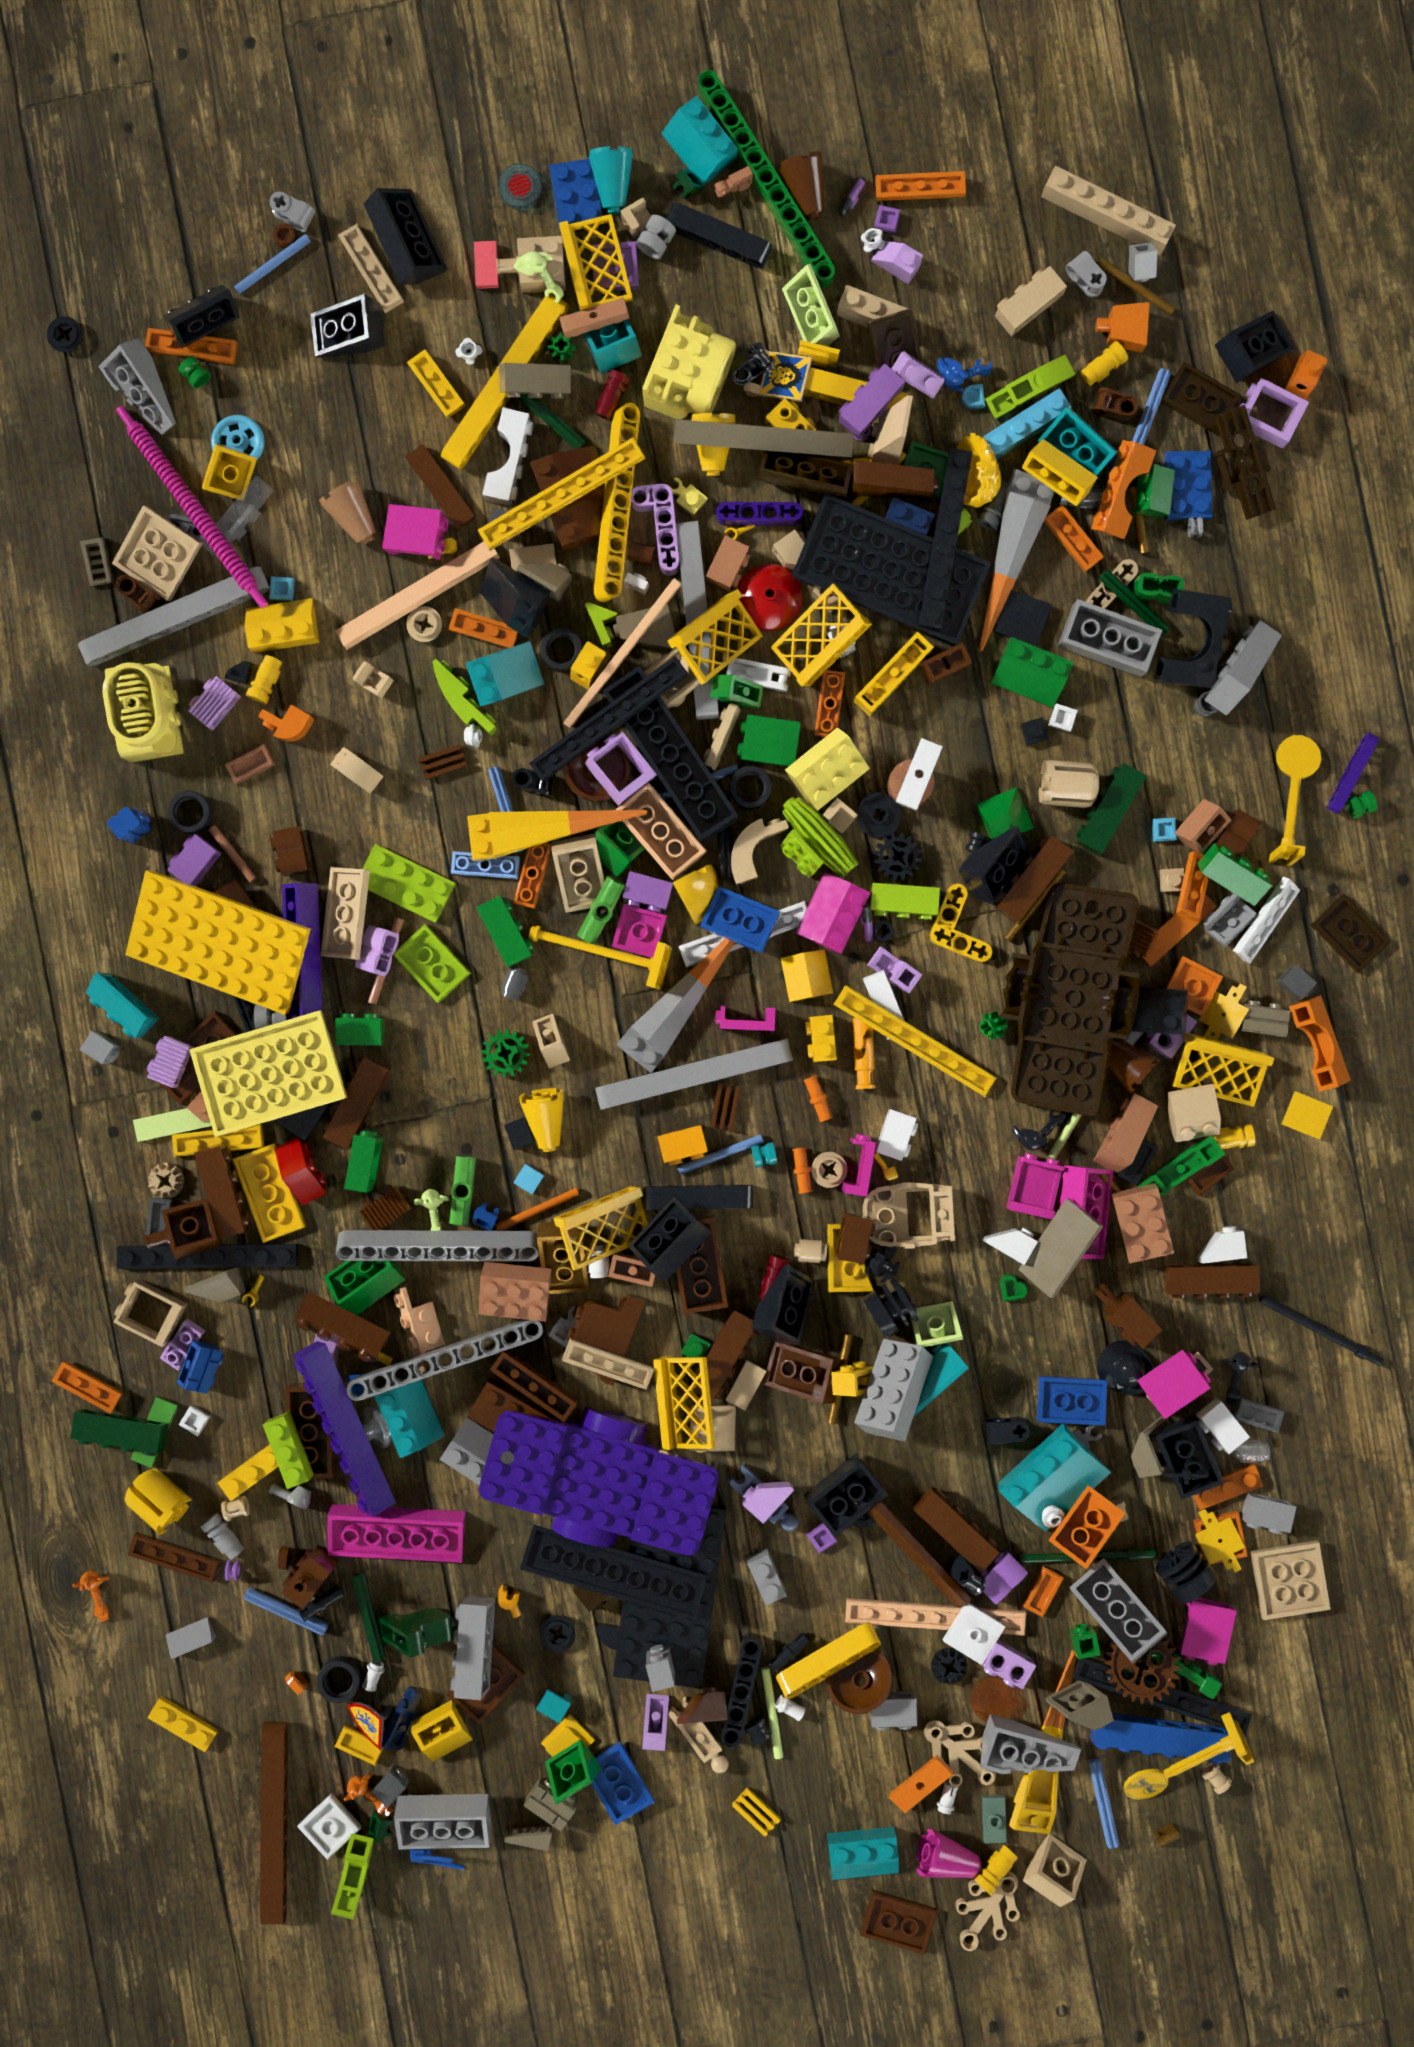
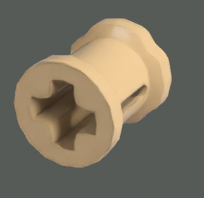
M241 1496L240 1499L232 1502L224 1501L221 1503L222 1515L227 1522L237 1516L250 1515V1507L246 1496Z
M1210 1763L1203 1769L1201 1775L1204 1779L1209 1780L1217 1794H1221L1229 1789L1232 1780L1220 1771L1218 1764Z

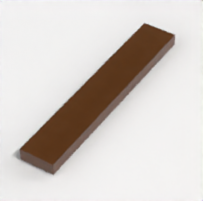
M883 1503L876 1504L867 1512L955 1607L967 1606L971 1599L967 1593Z

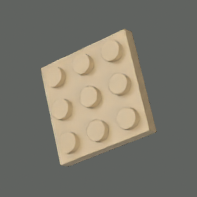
M143 505L112 564L165 600L171 601L203 543L150 507Z
M1317 1540L1250 1551L1260 1613L1263 1620L1331 1610L1320 1543Z

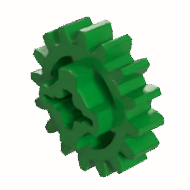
M505 1029L504 1034L500 1030H496V1037L490 1034L489 1038L491 1041L483 1042L487 1049L481 1050V1053L486 1054V1058L482 1062H489L486 1069L494 1068V1075L502 1072V1077H506L507 1072H510L511 1076H515L516 1069L522 1072L521 1065H528V1062L524 1059L531 1054L525 1052L529 1044L523 1045L522 1042L525 1037L517 1038V1031L510 1035L509 1029ZM505 1038L514 1040L518 1045L512 1046L508 1044ZM497 1042L498 1047L496 1051L491 1054L492 1047ZM504 1047L506 1050H511L508 1060L506 1057H501L500 1054L503 1052ZM521 1052L519 1061L514 1065L516 1054ZM499 1060L503 1062L506 1068L497 1066L494 1061Z

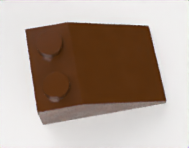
M774 1341L763 1385L821 1404L834 1403L835 1395H833L831 1385L832 1372L840 1370L844 1359L823 1352L790 1344H780Z

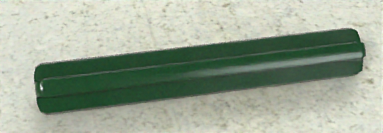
M520 394L518 399L572 448L579 449L585 446V440L540 399L529 398V394Z
M1105 570L1100 575L1099 580L1146 624L1162 630L1160 636H1164L1169 631L1170 626L1110 570Z
M357 1573L351 1579L372 1659L374 1662H379L386 1658L365 1575L364 1573Z

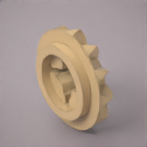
M427 606L414 609L407 618L406 626L408 633L419 642H430L436 639L442 631V619L439 613ZM427 618L428 624L432 627L425 628V631L422 633V627L418 623L424 622Z
M821 1153L812 1163V1176L823 1187H836L844 1181L847 1175L846 1162L837 1153ZM836 1162L834 1164L833 1170L835 1171L837 1176L829 1173L827 1176L825 1175L823 1178L822 1176L824 1175L825 1169L821 1164L823 1163L824 1165L826 1164L829 1166Z
M172 1163L158 1164L151 1169L147 1178L148 1188L151 1189L154 1195L162 1199L176 1196L184 1186V1175L181 1169ZM170 1175V1178L168 1180L170 1182V1186L164 1185L160 1187L162 1183V1179H160V1176L166 1177Z

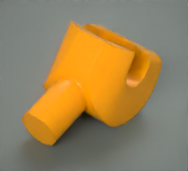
M502 1584L498 1591V1603L501 1608L510 1610L513 1618H517L521 1615L517 1605L520 1592L514 1589L513 1593L509 1595L507 1594L508 1586Z

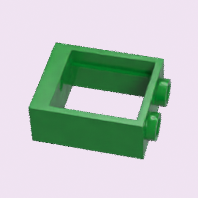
M365 1130L353 1136L344 1189L365 1193L375 1189L383 1137L378 1136L377 1131Z

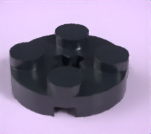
M879 792L870 794L863 799L857 809V823L860 829L869 837H887L895 832L900 824L902 816L901 807L892 796ZM878 809L879 812L884 811L883 821L879 822L878 819L873 818L875 810Z

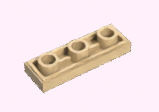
M730 703L728 708L724 707L720 716V720H722L719 729L716 728L714 730L711 749H707L704 754V764L711 771H716L741 712L736 704Z

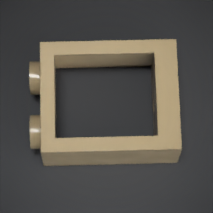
M142 1280L130 1283L124 1293L126 1295L124 1302L120 1303L115 1310L114 1315H116L113 1323L161 1347L168 1344L188 1303ZM141 1290L172 1305L159 1333L128 1317Z

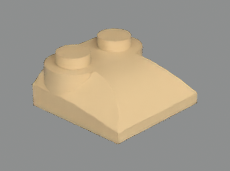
M677 647L644 671L646 676H648L676 656L688 672V677L660 696L668 708L680 706L684 702L686 695L700 684Z
M691 1404V1410L696 1404ZM711 1405L716 1448L690 1449V1451L699 1453L706 1451H734L736 1406ZM699 1407L695 1414L703 1421L705 1414ZM691 1419L690 1429L695 1432L698 1425ZM701 1430L697 1437L703 1443H707V1435Z

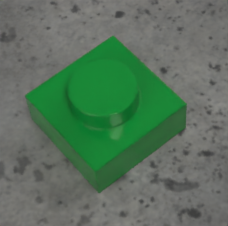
M691 1332L681 1354L687 1357H705L711 1342Z

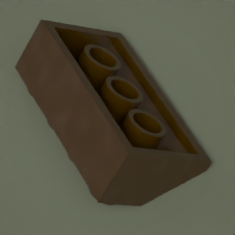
M764 450L758 471V480L769 484L787 486L791 489L808 491L812 494L825 495V493L845 500L853 464L804 453Z

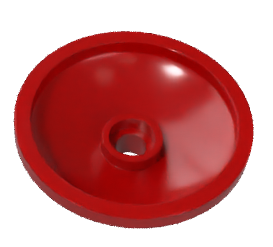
M763 564L752 568L742 577L737 587L742 595L739 599L757 628L762 631H776L785 628L796 619L802 606L803 593L799 581L791 578L792 572L780 565ZM767 591H772L774 593V596L767 597L765 593Z

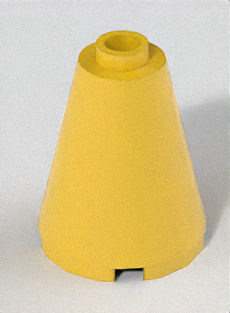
M699 413L691 415V420L732 424H735L736 421L734 414ZM697 445L702 471L707 472V476H720V472L725 471L730 447Z
M556 1088L532 1090V1095L527 1097L526 1093L521 1094L519 1102L537 1147L543 1149V1152L556 1150V1147L560 1145L564 1103L563 1089H560L559 1092H557Z

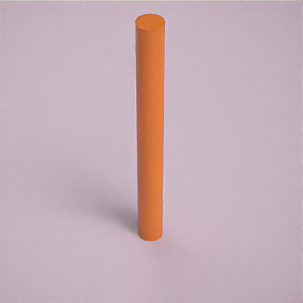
M576 1187L495 1224L497 1231L506 1230L580 1196V1193Z

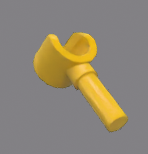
M745 525L738 529L727 528L724 534L728 535L730 532H734L735 536L732 539L738 541L739 535L754 528L755 525Z
M453 538L444 539L445 549L443 554L455 553L457 551L456 540Z
M879 1153L874 1154L875 1159L883 1170L885 1179L889 1181L896 1179L898 1174L895 1167L887 1168Z
M259 1275L252 1290L243 1296L242 1303L247 1300L248 1296L253 1299L251 1306L258 1301L259 1296L257 1293L264 1279L263 1275Z

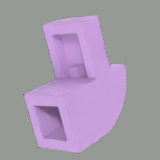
M882 947L878 948L867 964L876 972L884 970L888 981L907 993L911 992L922 976L921 973L906 962L900 961Z

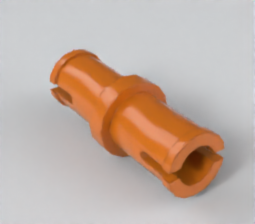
M817 1075L803 1080L811 1097L809 1101L814 1105L819 1121L822 1122L832 1118L833 1115L826 1101L827 1095L823 1093Z
M806 1147L792 1149L795 1163L793 1171L797 1176L798 1193L813 1192L809 1173L811 1172V1167H808Z

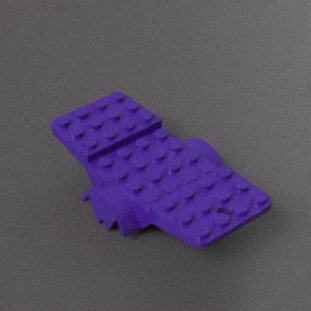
M585 1406L581 1423H570L507 1410L500 1414L481 1477L479 1493L483 1499L539 1515L547 1514L554 1516L551 1528L556 1533L583 1544L611 1547L615 1545L617 1534L630 1537L631 1540L683 1555H693L700 1548L719 1475L717 1470L709 1464L659 1449L645 1442L644 1438L649 1423H636L624 1414L618 1415L613 1413V1411L596 1412L590 1407ZM506 1451L511 1452L514 1456L513 1462L510 1464L503 1463L501 1460L502 1453Z

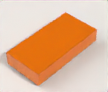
M1043 1565L1022 1606L1044 1617L1064 1577Z

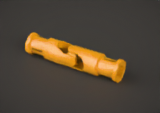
M853 1018L854 1065L857 1071L858 1083L856 1089L875 1088V1084H873V1070L875 1069L873 1029L858 1019ZM862 1048H866L865 1054H863Z

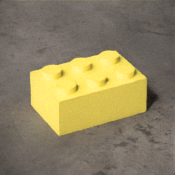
M836 728L786 768L785 771L807 803L818 811L870 768L850 737L839 728Z

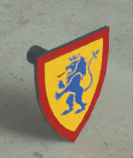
M361 1702L346 1704L352 1718L362 1733L373 1745L382 1750L384 1721L394 1714L393 1709L388 1707L379 1713L369 1704Z

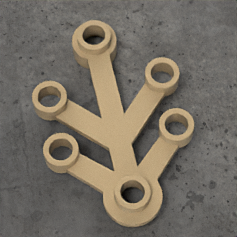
M931 1720L925 1725L924 1734L926 1739L932 1743L933 1757L938 1755L944 1761L941 1757V1743L948 1748L949 1766L953 1770V1775L948 1778L951 1786L959 1787L963 1782L962 1776L959 1773L958 1758L977 1773L978 1779L982 1784H992L996 1779V1773L982 1769L981 1764L965 1751L979 1749L982 1752L981 1743L983 1742V1736L979 1739L953 1741L948 1736L962 1734L964 1737L970 1738L975 1733L973 1725L970 1722H964L960 1725L945 1726L939 1720ZM965 1727H971L969 1733H965L963 1730ZM938 1729L940 1732L938 1735H932V1731ZM986 1773L991 1774L989 1779H984L983 1776ZM953 1776L959 1777L957 1782H953L951 1779Z
M1009 1871L1000 1880V1886L995 1887L996 1891L991 1897L971 1901L959 1898L956 1901V1910L961 1915H965L969 1911L982 1909L970 1929H966L960 1934L961 1946L966 1951H973L978 1947L979 1940L977 1935L991 1914L994 1923L992 1929L994 1937L997 1940H1004L1006 1938L1007 1931L1003 1925L999 1905L1004 1895L1007 1903L1005 1909L1007 1919L1011 1922L1019 1919L1020 1913L1016 1907L1013 1894L1018 1888V1879L1014 1873ZM974 1879L968 1883L971 1895L979 1896L982 1892H986L980 1886L978 1890L974 1891L971 1889L973 1885H978ZM1009 1879L1010 1883L1005 1885L1003 1881ZM966 1904V1908L960 1909L959 1905ZM1014 1910L1016 1911V1914L1014 1916H1010L1009 1912ZM1002 1929L1003 1933L998 1935L996 1931ZM971 1935V1940H965L966 1936Z

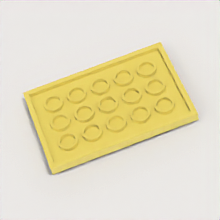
M321 1010L189 1049L215 1137L347 1098Z

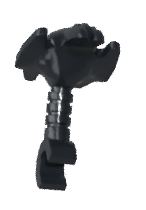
M1049 1111L1048 1123L1040 1132L1023 1128L1020 1131L1015 1125L1012 1127V1132L1016 1139L1019 1140V1143L1028 1150L1041 1149L1046 1151L1047 1147L1044 1145L1049 1141L1046 1137L1056 1126L1064 1123L1066 1113L1061 1111L1060 1118H1055L1053 1112Z
M887 1247L883 1255L878 1253L877 1249L872 1251L869 1258L865 1259V1274L872 1270L876 1277H882L881 1283H885L888 1279H893L900 1266V1262L897 1261L893 1265L891 1261L897 1248L893 1247L891 1249L892 1247Z
M1237 1352L1232 1358L1223 1359L1222 1363H1227L1234 1369L1232 1383L1226 1395L1227 1404L1236 1405V1399H1240L1239 1384L1242 1372L1259 1367V1363L1251 1362L1250 1356L1245 1352Z

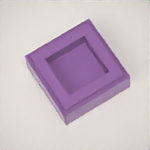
M879 205L874 228L895 235L901 210Z
M823 1522L806 1533L819 1554L838 1542L837 1538L832 1535Z

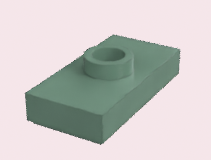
M982 1795L984 1843H1007L1004 1795Z

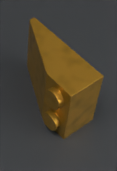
M555 1222L539 1223L537 1243L541 1268L552 1269L550 1294L590 1292L588 1268L584 1266L580 1269L572 1270L560 1228L556 1227ZM574 1227L568 1230L570 1239L576 1242L580 1230ZM586 1233L584 1234L583 1239L580 1243L585 1247H587ZM578 1248L575 1255L577 1263L583 1261L586 1255V1251Z

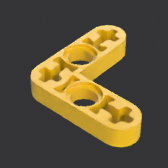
M953 884L948 888L930 931V940L937 946L976 962H985L992 956L991 946L986 942L954 930L968 892L962 884ZM957 888L961 889L960 893L963 895V897L957 898L955 904H959V908L946 904L947 900L952 902L954 895L951 891H955ZM946 908L952 909L955 913L954 919L951 921H946L942 916ZM942 929L945 936L951 937V933L955 935L951 939L950 946L946 945L948 940L941 939L937 941V936L934 933ZM959 937L967 941V947L964 950H958L955 947V940ZM972 941L975 942L974 948L980 949L984 946L987 956L979 958V953L973 950L971 955L967 954L971 948Z

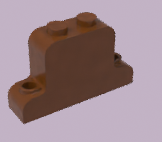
M627 1294L621 1298L617 1307L594 1299L586 1300L582 1307L579 1306L576 1310L575 1319L577 1321L574 1328L571 1327L569 1329L567 1340L571 1338L625 1357L645 1300L635 1294ZM596 1373L603 1383L614 1386L616 1379Z

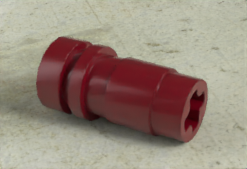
M610 370L609 380L605 382L606 388L600 396L595 411L597 416L611 421L621 401L622 394L626 393L625 387L627 388L631 381L628 376L615 370Z
M777 1254L770 1255V1264H767L766 1267L768 1271L767 1274H764L760 1286L762 1289L759 1296L760 1299L764 1297L783 1266L791 1265L792 1260Z

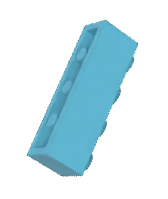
M1059 388L989 432L983 438L990 444L991 449L995 452L996 460L1048 428L1066 406L1071 408V405Z

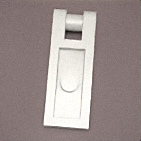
M735 658L728 665L727 675H736L763 685V688L787 692L788 685L786 683L791 671L784 667ZM772 674L779 675L778 682L771 681Z

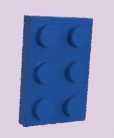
M589 159L549 165L558 225L564 221L572 224L602 216L599 193ZM600 224L598 226V228L604 227L603 224Z
M1211 451L1165 452L1164 467L1175 470L1170 515L1166 516V521L1188 520L1189 517H1193L1195 520L1198 517H1202L1203 520H1210L1212 518Z
M718 886L700 924V928L762 954L780 916V911Z
M1039 1376L1037 1422L1105 1426L1108 1380Z
M621 1741L594 1756L601 1769L591 1784L615 1825L654 1803L653 1795Z

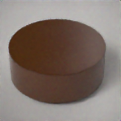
M279 224L273 231V238L281 248L285 249L297 240L296 232L289 224Z
M282 1546L278 1554V1568L280 1570H288L291 1562V1547Z

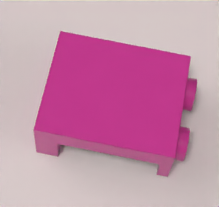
M389 504L382 549L391 555H398V552L432 556L434 559L440 560L441 553L443 554L445 549L443 538L444 531L448 529V518L438 509Z
M721 1006L720 1010H716L715 1024H720V1029L775 1031L776 1008H765V1021L725 1019V1006Z
M856 1134V1138L850 1137V1142L862 1145L856 1183L843 1181L841 1190L844 1193L867 1197L876 1142L871 1141V1137L867 1135Z
M1025 1153L1024 1157L1018 1156L1006 1208L1052 1220L1056 1212L1053 1209L1062 1171H1065V1167L1060 1166V1161L1047 1158V1161L1043 1162L1038 1161V1156Z
M1181 1350L1137 1380L1164 1419L1210 1389L1208 1385L1211 1382L1203 1370L1199 1372L1194 1364L1197 1361L1189 1351L1185 1353L1184 1350Z
M1197 1598L1194 1601L1185 1603L1188 1606V1612L1181 1644L1177 1643L1176 1649L1182 1654L1183 1658L1189 1660L1200 1658L1211 1665H1217V1663L1225 1664L1237 1611L1230 1604L1204 1598Z

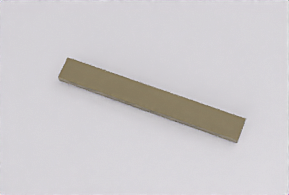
M675 419L673 443L842 457H852L854 442L853 433Z

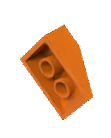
M1087 1485L1048 1541L1082 1567L1088 1569L1126 1513Z

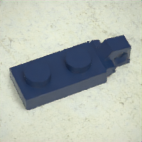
M409 1686L403 1695L404 1699L400 1700L383 1735L382 1748L402 1750L411 1731L412 1721L416 1720L420 1712L418 1707L422 1693L416 1687Z

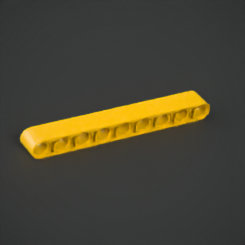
M550 293L548 297L545 296L500 364H533L561 323L559 317L567 314L569 304L562 299L556 303V296L553 293ZM499 366L442 450L441 457L460 470L467 464L501 413L502 408L505 407L510 399L507 397V393H500Z
M627 403L614 412L609 451L633 437L636 442L638 441L640 411L635 404ZM635 465L605 482L594 583V595L600 602H607L619 596L622 590ZM610 542L614 545V550L611 548ZM608 564L611 566L612 572L609 570ZM605 586L609 588L610 594L606 591Z

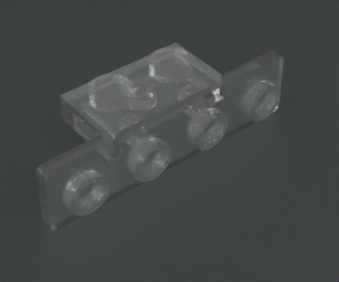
M258 476L254 477L216 523L230 544L234 539L239 541L247 532L244 529L249 521L253 524L261 515L258 510L273 493V489ZM203 539L201 546L215 558H218L210 545Z

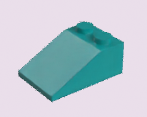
M628 320L604 326L599 330L582 333L601 374L642 356L636 335Z
M530 641L465 663L480 707L544 685Z

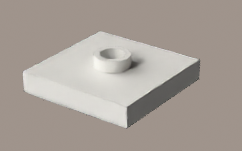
M969 1603L961 1608L945 1634L943 1642L983 1665L1006 1626Z
M331 1793L299 1822L297 1827L328 1860L350 1839L351 1833L356 1834L362 1825Z

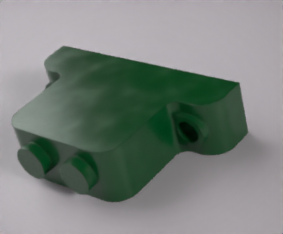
M428 1608L406 1615L388 1614L378 1617L381 1639L409 1658L423 1654L425 1652L424 1648L454 1639L453 1631L456 1630L454 1618L438 1608Z

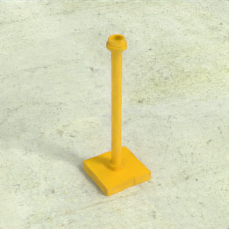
M538 925L532 926L529 932V939H532L533 942L541 939L646 967L650 971L646 986L657 990L662 988L672 947L668 944L658 942L654 957L648 959L542 931L541 926Z

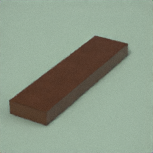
M423 444L405 456L408 463L457 531L475 519V515Z
M139 1532L134 1534L128 1552L129 1556L211 1583L215 1581L221 1559Z

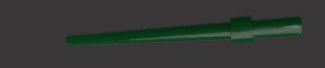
M1137 1548L1100 1551L1094 1561H1101L1104 1558L1105 1560H1128V1562H1135L1138 1559L1156 1558L1155 1549L1137 1550ZM1065 1553L1019 1554L1020 1564L1075 1562Z

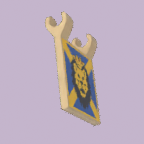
M765 350L769 356L775 359V363L769 371L763 374L761 386L751 382L744 385L746 395L777 399L786 398L790 401L802 402L812 357Z

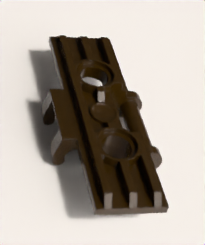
M1242 405L1215 415L1224 449L1212 454L1213 457H1216L1225 486L1223 491L1237 489L1246 520L1276 510L1266 477V472L1271 471L1263 440L1257 442L1255 440L1246 406ZM1237 434L1244 437L1245 442L1242 447H1238L1234 442ZM1225 453H1229L1231 458L1236 457L1240 469V475H1237L1236 478L1237 483H1233ZM1250 478H1254L1257 481L1258 486L1255 491L1250 490L1247 486Z

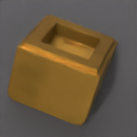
M1173 1823L1153 1831L1159 1847L1180 1838Z

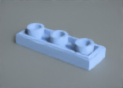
M453 851L451 874L519 879L520 856L505 855L496 859L473 861L471 853ZM488 861L489 867L483 869L482 863Z

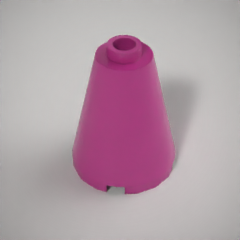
M928 1829L926 1831L929 1833L921 1836L916 1852V1860L920 1864V1868L916 1867V1870L920 1876L925 1878H974L980 1873L981 1861L974 1852L936 1830Z

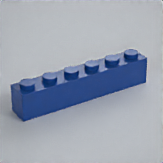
M1112 1713L1114 1721L1095 1731L1091 1729L1090 1738L1097 1748L1104 1750L1112 1747L1128 1753L1136 1750L1146 1755L1160 1753L1169 1758H1177V1756L1187 1758L1220 1742V1739L1229 1734L1226 1729L1217 1726ZM1224 1751L1208 1759V1761L1215 1764H1221L1222 1761L1229 1762L1231 1751Z

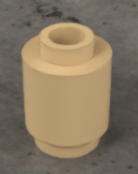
M800 1239L799 1243H795L794 1257H798V1262L820 1263V1261H826L827 1243H822L820 1240Z

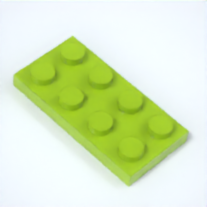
M374 844L363 867L365 870H370L369 891L435 923L438 922L456 885L455 882L377 844Z

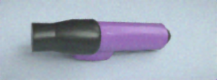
M864 177L856 181L850 193L844 199L838 211L840 216L844 217L857 203L858 195L866 184Z
M869 904L863 906L861 924L864 926L865 941L872 943L874 940L873 917Z

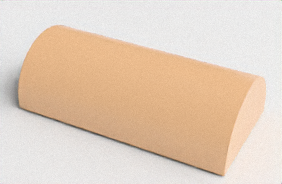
M649 782L616 809L646 810L648 812L646 815L623 820V822L672 880L683 874L707 852Z

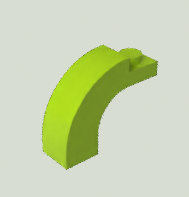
M351 1833L345 1853L342 1877L331 1912L332 1915L354 1920L370 1863L373 1838Z

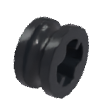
M880 921L873 928V936L878 941H887L893 936V927L889 922ZM882 925L887 926L885 929H889V934H885L884 938L877 934V929H880Z

